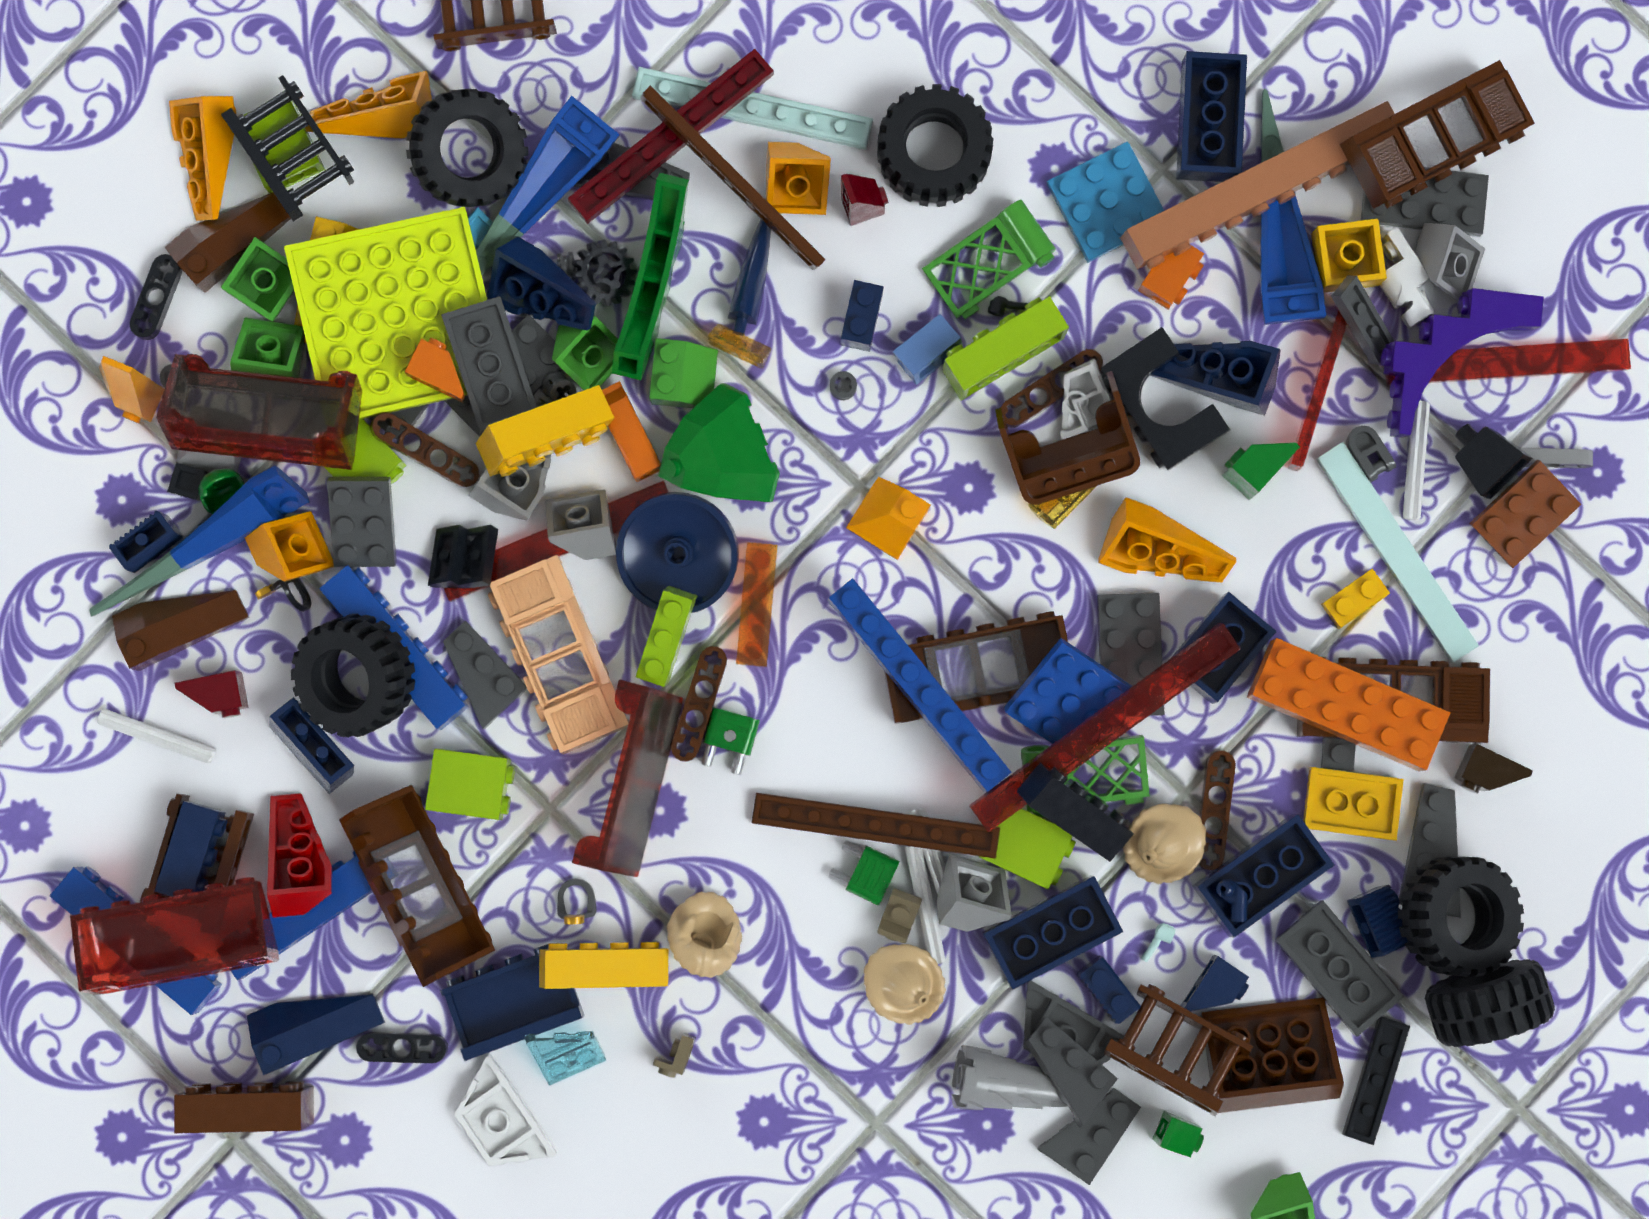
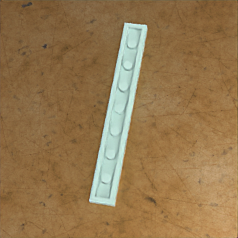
M639 67L632 97L641 100L643 92L651 85L672 107L680 109L711 83ZM752 92L721 117L864 150L867 149L873 118Z
M1344 442L1316 459L1450 662L1457 661L1479 646Z

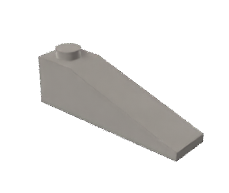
M539 390L534 394L537 407L553 402ZM551 454L545 456L546 460L535 466L529 467L528 463L518 466L516 472L505 477H501L500 473L490 477L486 468L468 496L494 513L527 521L544 495L546 476L551 463Z

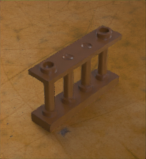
M440 0L444 33L433 34L438 49L451 52L460 50L461 46L529 37L535 40L548 39L550 35L557 34V29L553 19L545 20L543 0H531L533 21L515 23L513 0H501L503 25L493 27L485 26L483 1L470 0L474 29L456 31L452 0Z
M176 794L175 799L172 798L167 807L166 815L169 816V820L149 887L143 890L140 898V906H143L141 914L154 915L156 908L159 907L198 918L199 922L202 923L200 931L211 934L219 933L254 813L236 810L234 815L224 817L227 820L226 833H229L226 845L222 844L221 847L215 846V849L218 850L216 859L220 865L217 875L213 874L212 877L206 875L205 877L208 880L207 889L211 895L208 905L205 904L202 907L155 892L183 801H189L190 797L186 794Z
M1141 984L1137 991V995L1144 999L1140 1009L1136 1013L1123 1039L1119 1038L1117 1042L1110 1039L1104 1055L1216 1117L1224 1102L1218 1099L1220 1096L1218 1091L1238 1053L1241 1052L1248 1056L1253 1046L1248 1043L1249 1039L1243 1034L1234 1030L1230 1034L1165 998V992L1151 984L1145 987ZM1156 1005L1172 1015L1151 1054L1143 1057L1134 1052L1136 1047L1133 1045ZM1185 1021L1200 1031L1179 1070H1174L1172 1073L1162 1067L1164 1064L1162 1059L1182 1022ZM1212 1036L1228 1046L1207 1086L1203 1085L1200 1089L1190 1083L1192 1079L1189 1076Z

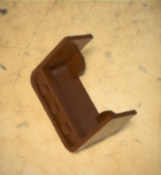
M1112 371L1106 374L1114 400L1103 403L1096 410L1095 419L1098 428L1040 447L1037 437L1030 431L1020 430L1009 433L1001 407L995 409L998 428L1022 497L1026 502L1034 505L1042 504L1129 476L1138 470L1140 456Z

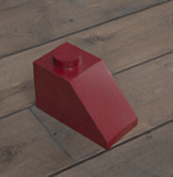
M233 670L175 683V689L211 713L221 714L222 718L241 715V709L249 708L243 675L240 671Z

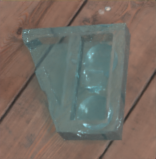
M583 1031L575 1034L566 1032L554 1033L553 1038H535V1034L525 1035L526 1044L549 1086L606 1061L605 1053L593 1031Z

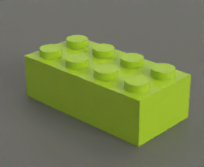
M1050 296L1043 301L1040 297L1032 300L1025 305L1026 310L1018 316L1014 313L1007 315L998 322L999 326L990 332L987 328L976 334L972 338L973 342L964 348L960 344L946 353L947 358L944 360L942 371L961 401L1065 338L1069 326Z

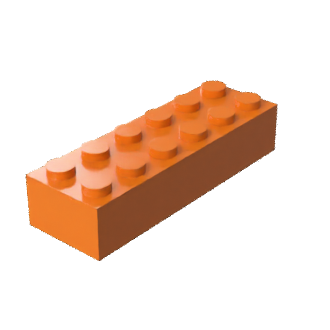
M1278 638L1269 642L1247 695V698L1416 771L1428 769L1451 713Z

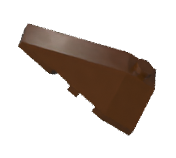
M274 192L219 214L216 220H205L188 227L169 243L165 249L194 284L206 293L233 270L254 237L264 243L291 218Z
M237 590L141 602L112 616L117 644L129 669L141 671L250 618Z

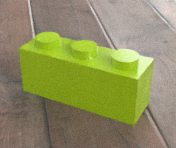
M667 586L663 590L635 676L636 678L662 687L668 684L697 595L671 586Z

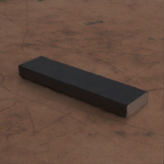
M1382 1016L1377 1020L1342 1135L1374 1145L1408 1036L1409 1025Z

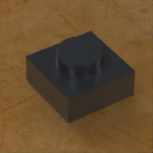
M176 463L167 492L200 501L198 487L203 476L208 474V472Z

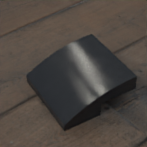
M459 524L436 529L428 586L434 588L489 586L491 584L498 528L490 524L466 529Z

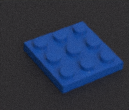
M1060 638L1004 706L1006 714L1053 745L1094 741L1133 695L1135 690L1132 685ZM1082 750V751H1078V752H1080L1081 754H1083L1086 750ZM1066 752L1076 760L1079 759L1073 752Z

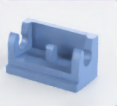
M939 314L897 347L893 354L898 359L899 365L917 385L944 364V360L947 358L946 353L962 344V339L944 317Z

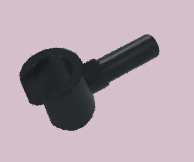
M997 296L990 301L987 312L1003 317L1006 308L1026 310L1025 305L1028 303L1008 301V299L1002 296Z

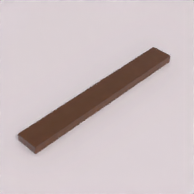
M651 85L643 92L641 101L812 270L817 269L826 260Z
M756 793L752 824L993 859L997 857L1000 827Z

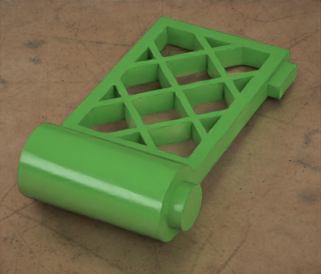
M1020 199L1005 208L997 217L923 267L922 270L956 319L962 316L966 320L980 310L977 304L1026 270L1037 264L1042 268L1055 258L1052 253L1056 248L1025 203ZM995 226L1002 235L1000 248L983 245L985 233ZM980 237L979 244L972 243ZM1005 241L1008 243L1011 249L1004 248ZM965 247L978 249L975 265L958 262L962 249ZM982 249L999 252L996 269L979 266ZM1003 253L1016 255L1022 265L1014 271L1001 270ZM955 255L954 261H948L949 258ZM941 264L953 266L951 282L937 280L932 270ZM957 267L974 270L972 286L954 283ZM978 270L996 273L994 284L988 289L975 287ZM999 274L1006 275L998 281ZM942 286H947V287H949V293H948V294L946 293V291L943 289ZM953 288L970 290L969 302L957 309L951 300ZM974 291L982 292L981 294L973 298Z
M1143 735L1054 746L1032 745L1021 749L1024 781L1041 762L1049 769L1056 766L1067 775V781L1071 778L1073 781L1075 780L1091 794L1088 795L1090 798L1097 795L1104 802L1124 800L1125 805L1144 803L1143 797H1150ZM1137 744L1138 755L1130 764L1118 755L1125 745ZM1117 746L1114 751L1109 748ZM1103 748L1110 756L1099 768L1087 758L1094 749ZM1086 750L1083 755L1078 751ZM1073 752L1080 759L1070 771H1067L1060 765L1059 753ZM1115 758L1127 767L1117 780H1114L1104 772ZM1084 762L1096 770V773L1086 785L1074 776V773ZM1138 763L1140 767V772L1135 768V766ZM1133 771L1141 778L1142 789L1127 790L1121 783ZM1100 775L1113 783L1111 788L1104 794H1097L1090 788ZM1117 788L1122 790L1121 792H1115ZM1026 803V808L1028 812H1032L1033 814L1039 817H1044L1043 815L1032 809L1030 806H1028V804Z

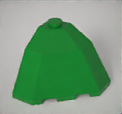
M721 383L682 418L664 449L658 476L682 489L716 498L772 502L780 473L776 463H771L765 448L768 443L759 423L754 422L749 410L752 404L748 395L726 383Z

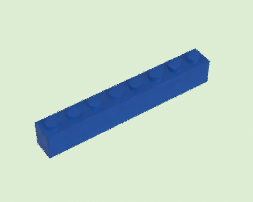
M853 578L828 598L829 604L983 792L990 791L1011 773L1006 764Z

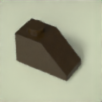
M1471 744L1454 778L1462 782V788L1478 794L1479 790L1490 791L1530 777L1533 770L1479 744Z

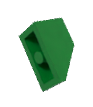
M1163 1111L1152 1140L1164 1149L1191 1158L1193 1151L1198 1152L1204 1140V1135L1201 1134L1203 1128L1167 1111Z

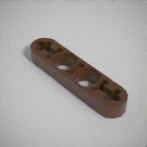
M1086 349L1006 400L1002 404L1001 410L1007 427L1016 428L1064 397V388L1058 387L1055 382V377L1058 373H1066L1073 368L1070 367L1072 364H1074V367L1083 364L1084 357L1088 360L1094 358L1101 371L1103 366L1102 356L1093 349ZM1034 389H1042L1047 395L1046 402L1041 405L1034 404L1030 399V392ZM1024 397L1026 405L1032 412L1028 413L1027 408L1019 412V420H1015L1013 417L1008 419L1005 416L1008 413L1007 407L1018 408L1023 403L1019 399Z
M381 413L372 419L370 431L379 441L456 486L470 487L478 481L479 468L473 461L390 413ZM386 419H389L391 421L389 426L395 431H399L400 426L405 428L398 436L397 443L392 441L396 435L391 432H385L383 435L379 433L381 427L377 425L378 421L384 422ZM415 434L419 438L420 446L416 451H409L405 448L403 440L406 435ZM435 449H440L446 454V462L441 467L434 466L430 461V455ZM453 457L458 460L453 465L459 468L470 467L468 473L472 475L471 479L467 478L461 481L459 479L461 474L454 469L450 470V474L445 472L452 465Z
M710 646L702 651L672 741V754L676 759L683 762L692 761L700 751L727 666V657L725 652L719 647ZM713 652H717L718 658L722 660L721 665H715L712 674H718L716 681L709 676L699 675L701 669L707 672L709 663L705 661L706 655L712 656ZM700 681H708L712 684L713 692L708 698H700L695 692L696 685ZM692 710L700 711L704 717L703 723L696 728L690 727L686 722V716ZM683 727L690 732L700 733L698 739L693 736L691 737L690 746L694 747L693 753L687 752L685 757L680 756L681 750L677 749L678 743H684L687 734H680Z
M1216 751L1206 761L1199 816L1204 826L1208 818L1216 817L1220 820L1222 827L1220 832L1215 835L1209 834L1206 831L1205 837L1208 839H1220V845L1213 844L1212 853L1217 854V860H1212L1210 865H1206V859L1202 858L1198 866L1205 870L1219 868L1225 856L1236 768L1234 757L1226 751ZM1220 756L1224 757V762L1229 763V767L1223 769L1221 778H1228L1227 784L1221 781L1210 782L1211 776L1217 777L1218 768L1213 766V761L1219 760ZM1214 786H1219L1225 791V799L1220 804H1214L1209 799V791ZM1209 843L1205 844L1204 852L1208 851Z

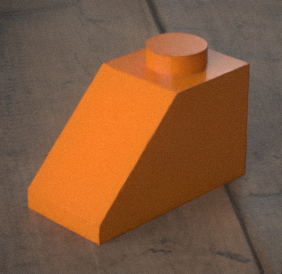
M430 338L428 342L421 339L405 370L406 376L463 403L465 395L451 355L445 350L447 345L433 338Z

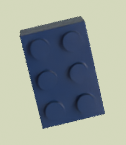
M1227 592L1219 599L1165 665L1211 704L1219 702L1277 631L1234 595Z

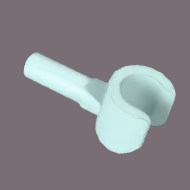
M1161 923L1156 927L1154 938L1141 957L1143 961L1148 962L1161 941L1172 942L1175 935L1174 927L1165 923Z

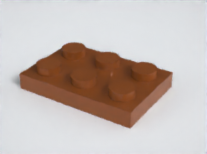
M1537 459L1469 524L1510 567L1514 568L1582 504Z

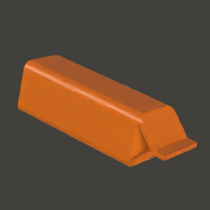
M619 381L603 389L602 392L614 416L613 421L608 427L635 481L640 482L658 473L661 462L621 382Z

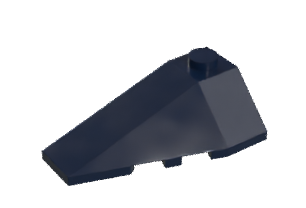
M516 237L495 250L487 300L500 296L504 309L509 313L516 315L525 313L533 315V319L542 320L547 318L555 320L560 325L586 331L591 329L596 302L541 249L520 237Z
M1240 341V343L1228 344L1212 342V344L1192 345V343L1174 344L1180 355L1150 375L1228 405L1265 416L1276 387L1281 350L1254 341Z
M374 994L277 1002L247 1015L251 1047L263 1076L386 1023Z

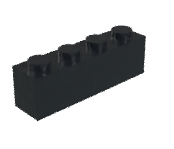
M1040 762L1016 790L1032 809L1111 862L1134 835L1126 825L1129 820L1116 809L1112 812L1107 810L1109 806L1097 795L1090 798L1087 795L1089 792L1077 781L1074 780L1072 784L1069 783L1067 775L1056 766L1049 769Z

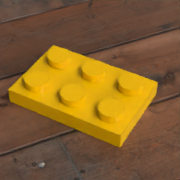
M1309 767L1303 822L1312 830L1397 841L1404 779Z

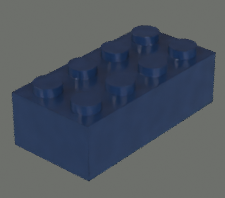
M1186 51L1181 66L1177 180L1224 182L1242 173L1247 54Z
M1291 814L1224 862L1219 868L1213 870L1192 885V887L1228 937L1235 938L1335 866V864L1298 814ZM1231 879L1246 891L1248 896L1247 922L1231 921V904L1220 897L1216 891L1217 884L1220 881Z
M1090 875L1012 916L1010 920L998 923L983 931L982 934L1007 983L1013 990L1121 934L1123 930L1095 876Z

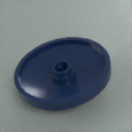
M669 492L659 494L644 501L627 517L617 538L616 561L624 584L646 606L657 611L663 590L667 586H671L697 595L692 613L711 606L727 591L738 568L739 547L730 521L714 504L697 495L684 492Z

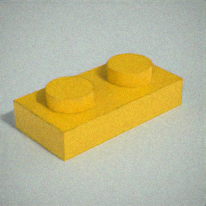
M1372 568L1321 605L1337 628L1340 629L1385 598L1390 592Z

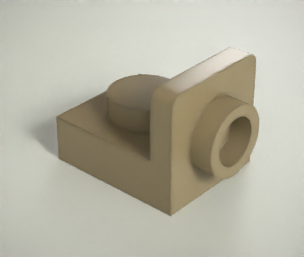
M893 888L877 933L889 940L906 943L922 898Z
M684 1033L681 1040L675 1038L669 1055L674 1057V1061L671 1062L660 1057L654 1059L653 1065L659 1067L658 1073L675 1078L676 1074L683 1075L696 1037Z

